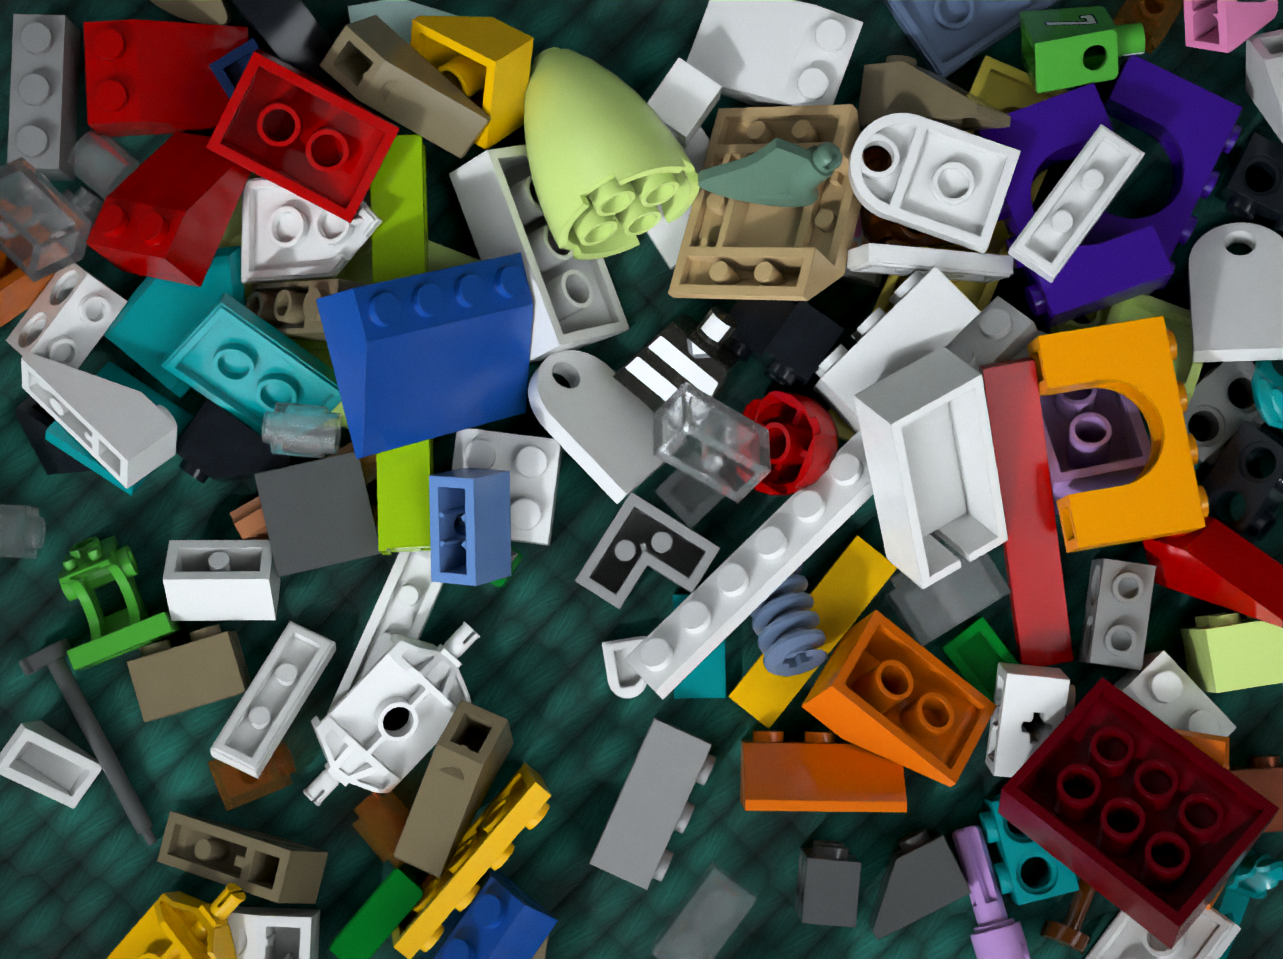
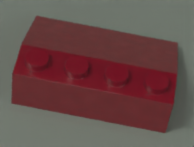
M1102 677L1003 786L998 813L1167 947L1172 949L1206 909L1278 814L1280 808Z

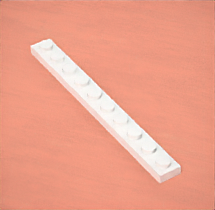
M997 296L945 348L980 372L979 365L1008 361L1014 358L1039 332L1031 319ZM861 430L837 451L835 458L830 464V468L815 483L794 493L624 659L662 699L685 679L873 495Z

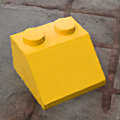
M417 16L412 19L410 46L492 118L474 144L488 150L524 125V99L529 83L534 37L493 17Z

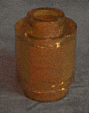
M393 791L389 792L385 797L381 793L373 792L353 810L359 816V819L352 826L383 862L389 860L395 868H399L405 862L395 858L393 854L410 811Z

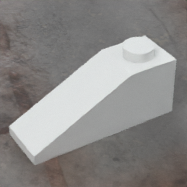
M30 352L21 358L22 388L126 489L176 455L177 423L173 415L164 406H156L142 392Z

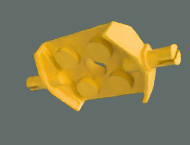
M228 883L213 903H206L180 891L163 893L106 959H237L230 926L227 922L230 914L246 899V894L239 892L242 889L234 883Z

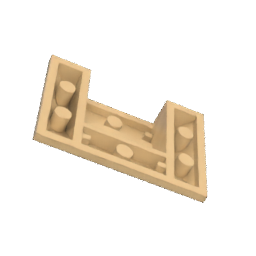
M853 104L718 108L702 170L747 157L762 149L775 138L791 142L805 149L814 145L819 146L824 142H831L840 149L842 163L839 168L833 171L829 178L817 186L819 197L809 206L778 207L760 205L726 198L700 188L696 199L692 203L668 291L671 297L809 301L844 275L847 265V250L851 249L862 205L851 188L848 176L850 153L861 134L857 109ZM863 153V154H862V158H863V162H864V164H865L864 153Z

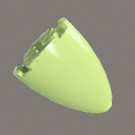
M558 47L548 48L535 57L534 64L530 68L529 83L524 99L526 152L533 185L543 215L559 249L572 250L573 256L577 260L605 258L640 245L636 235L649 231L661 220L662 215L657 205L661 204L663 215L668 223L680 218L692 205L699 193L698 174L679 141L659 115L636 91L617 75L590 58L570 49H560Z

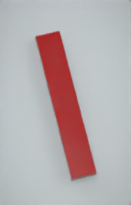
M1025 357L979 365V370L983 377L1008 541L1003 543L1019 664L1048 666L1074 661L1035 359Z

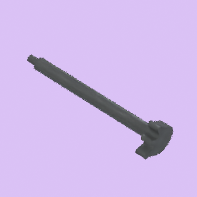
M64 638L19 661L25 676L32 675L48 666L137 835L141 833L148 846L156 843L157 839L151 830V827L154 825L64 657L68 656L67 650L72 649L68 639Z

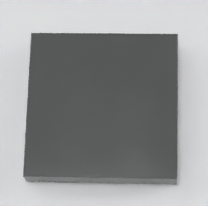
M355 452L254 474L278 577L382 554L378 551V531L361 458L356 459Z

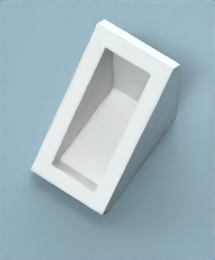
M41 720L21 723L0 753V775L73 809L102 770L97 759Z

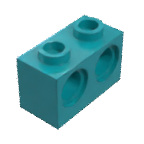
M1001 794L984 798L987 811L980 813V821L987 843L995 842L1000 862L993 864L1001 895L1008 893L1010 900L1019 906L1080 890L1074 872L1023 832L1012 833L1010 831L1007 820L998 813ZM1040 857L1045 866L1044 875L1036 883H1024L1021 878L1023 863L1029 858Z

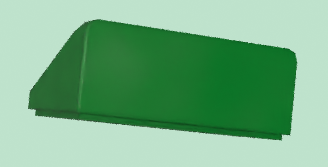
M394 868L329 944V950L339 959H370L423 897L424 889L418 876L411 869Z

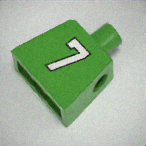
M1091 6L1019 12L1022 62L1037 93L1113 80L1118 77V57L1144 54L1145 33L1142 22L1115 25L1105 7Z

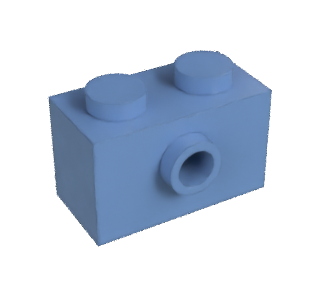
M461 468L429 475L431 582L478 586L512 576L510 471Z

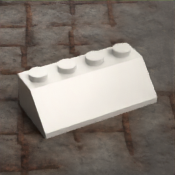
M526 144L486 150L449 173L481 261L521 252L533 300L529 364L543 361L555 352L577 350L630 329L604 258L577 260L574 258L572 250L559 249L543 215L533 185Z

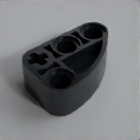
M231 0L277 59L306 73L340 94L346 91L339 82L320 66L334 43L301 0Z

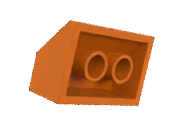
M753 731L752 740H741L740 802L745 811L907 812L904 768L900 764L848 741H836V734L833 731H805L804 741H784V731Z

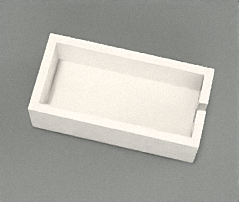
M941 347L853 395L887 560L921 589H925L961 568L960 559L933 538L930 533L935 532L937 536L969 562L1008 541L983 377L980 372L945 347Z

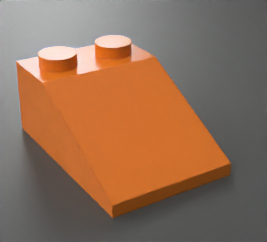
M875 610L848 629L801 707L840 738L952 787L957 783L997 705L878 610Z

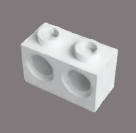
M66 258L5 341L22 356L30 352L78 369L128 301L75 262Z

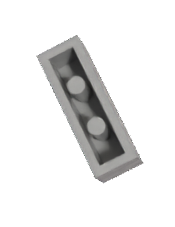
M13 14L7 168L24 180L74 181L80 30L66 15Z
M654 717L593 851L589 864L646 890L652 878L661 882L674 854L666 850L674 830L683 834L693 813L695 805L687 802L695 782L703 786L705 785L717 757L708 754L712 746L711 742Z

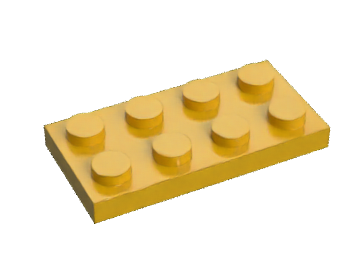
M526 762L467 829L442 878L440 879L428 874L421 882L424 889L423 897L391 933L393 947L407 959H412L419 949L427 952L434 946L444 932L445 927L442 925V922L455 908L460 912L471 903L480 889V886L476 884L489 868H492L494 871L499 869L514 851L515 845L511 842L524 827L529 830L533 829L548 812L550 805L547 803V800L552 795L541 775Z

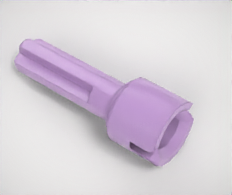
M972 825L957 829L953 832L952 837L964 878L972 892L969 896L978 924L977 927L973 928L974 933L970 934L976 958L1031 959L1021 922H1015L1014 917L1008 918L982 828L979 825Z

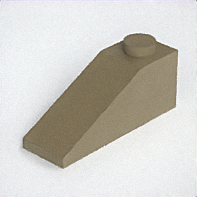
M891 55L886 57V63L864 65L858 109L859 126L862 128H866L873 121L883 116L894 113L920 115L963 131L1010 127L1011 116L940 75L916 66L917 60L912 57Z
M170 811L157 862L224 885L234 883L242 889L241 891L276 903L316 904L328 852L289 839L178 811Z

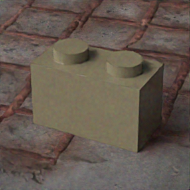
M220 624L190 632L191 642L172 648L169 639L139 648L141 658L128 661L127 665L144 723L245 693L252 682L237 631L222 633Z

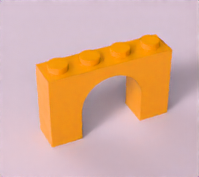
M1164 316L1040 335L1027 345L1029 357L1035 359L1040 397L1091 388L1109 389L1124 395L1139 408L1146 419L1150 431L1151 446L1148 460L1141 473L1131 483L1068 494L1057 500L1066 552L1070 553L1189 533L1206 527L1204 517H1207L1209 514L1208 497L1204 487L1197 485L1194 465L1198 463V448L1193 434H1187L1183 415L1188 408L1187 393L1184 384L1176 380L1173 361L1177 358V343L1171 329L1166 330Z

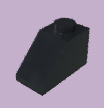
M207 399L176 442V453L184 458L179 467L203 484L209 477L225 483L254 478V474L300 463V461L281 450L209 399Z

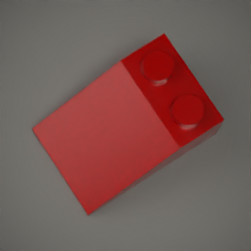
M139 19L83 22L88 125L102 138L174 134L176 131L184 133L212 132L215 130L230 99L209 65L249 41L250 31L248 27Z
M258 48L253 52L206 148L351 223L400 128L306 73Z
M176 131L106 197L86 244L123 272L201 287L251 171L207 149L206 146L211 137Z

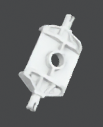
M465 621L444 645L439 644L438 647L431 643L394 633L389 638L394 645L322 720L317 715L311 720L327 763L324 765L326 769L303 790V793L311 801L313 800L317 806L321 805V802L340 782L345 787L351 783L375 793H390L437 744L461 699L471 703L470 694L458 669L462 665L458 658L480 638V635ZM396 707L407 708L409 718L401 729L390 731L383 727V720L388 711Z

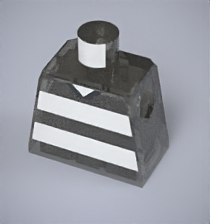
M712 307L700 324L689 315L683 313L620 368L613 377L686 438L690 439L709 418L739 362L737 354L724 345L737 328V323L727 312L718 307Z

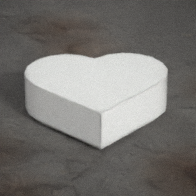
M647 636L602 642L610 689L619 697H636L646 687L647 683L624 659Z

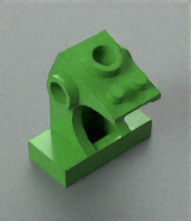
M113 535L101 541L97 536L89 537L70 547V553L66 554L65 559L62 561L63 566L61 572L58 573V578L69 601L80 600L91 633L90 642L67 650L74 670L89 669L182 631L179 621H171L170 612H162L149 618L133 577L139 574V568L129 546L120 548ZM116 581L123 594L127 608L105 617L94 589Z

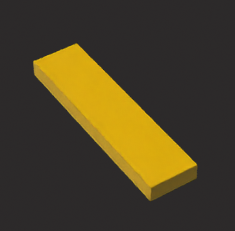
M858 535L854 537L810 592L814 600L810 611L816 612L820 618L818 626L814 629L822 630L826 637L824 644L818 649L827 652V655L897 569L887 558ZM762 653L728 697L769 729L819 666L798 675L778 676L767 671L763 663L764 654Z

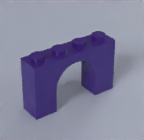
M1129 55L1120 65L1118 77L1113 79L1102 103L1107 115L1146 133L1161 145L1172 167L1173 182L1171 193L1161 211L1149 217L1128 219L1104 211L1080 245L1099 244L1154 224L1169 260L1177 242L1184 245L1196 226L1198 217L1192 215L1193 209L1199 197L1205 200L1208 198L1219 178L1220 172L1213 168L1221 152L1228 154L1241 133L1242 126L1236 124V121L1243 107L1136 55ZM1169 260L1174 271L1176 263ZM1153 290V291H1150V292H1148V293H1145L1144 295H1147V296H1148L1149 294H1151L1152 292H1154V290Z
M1094 83L1008 113L1007 115L1011 116L1010 127L974 130V135L1021 151L997 222L1003 220L1010 236L1005 241L1007 252L1035 214L1031 202V185L1035 179L1051 166L1077 157L1100 124L1111 131L1114 130ZM1154 224L1099 244L1079 245L1052 283L1015 258L1013 260L1014 268L1022 267L1029 286L1025 287L1028 305L1035 317L1042 315L1047 329L1162 288L1174 273Z

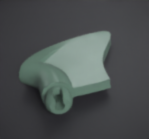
M775 138L762 149L747 157L700 171L698 173V185L700 188L711 193L754 204L778 207L809 206L819 197L817 186L829 178L833 171L841 165L842 154L840 149L831 142H824L819 146L814 145L805 149L791 142Z

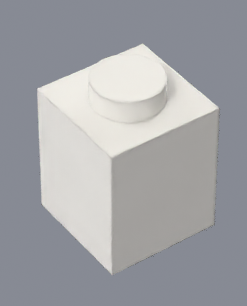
M678 58L647 104L659 115L679 143L686 148L719 101L722 86L681 58Z

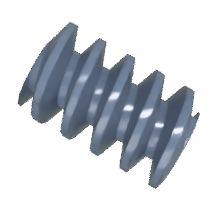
M802 564L750 614L753 618V630L758 635V647L764 654V666L768 672L778 676L788 677L802 674L821 665L828 658L827 652L818 649L824 644L826 637L822 630L814 629L818 626L820 618L816 612L810 611L814 600L811 594L804 592L809 584L805 576L799 575L803 568Z

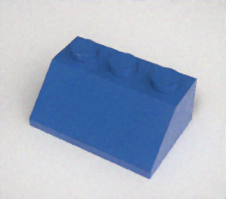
M489 868L476 883L480 886V889L475 898L464 910L459 912L455 908L443 924L445 929L439 940L430 950L424 952L419 959H532L558 920L499 869L494 871L492 868Z

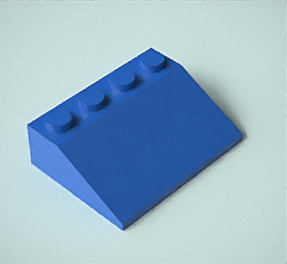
M521 252L360 286L316 299L356 459L526 413L533 300Z

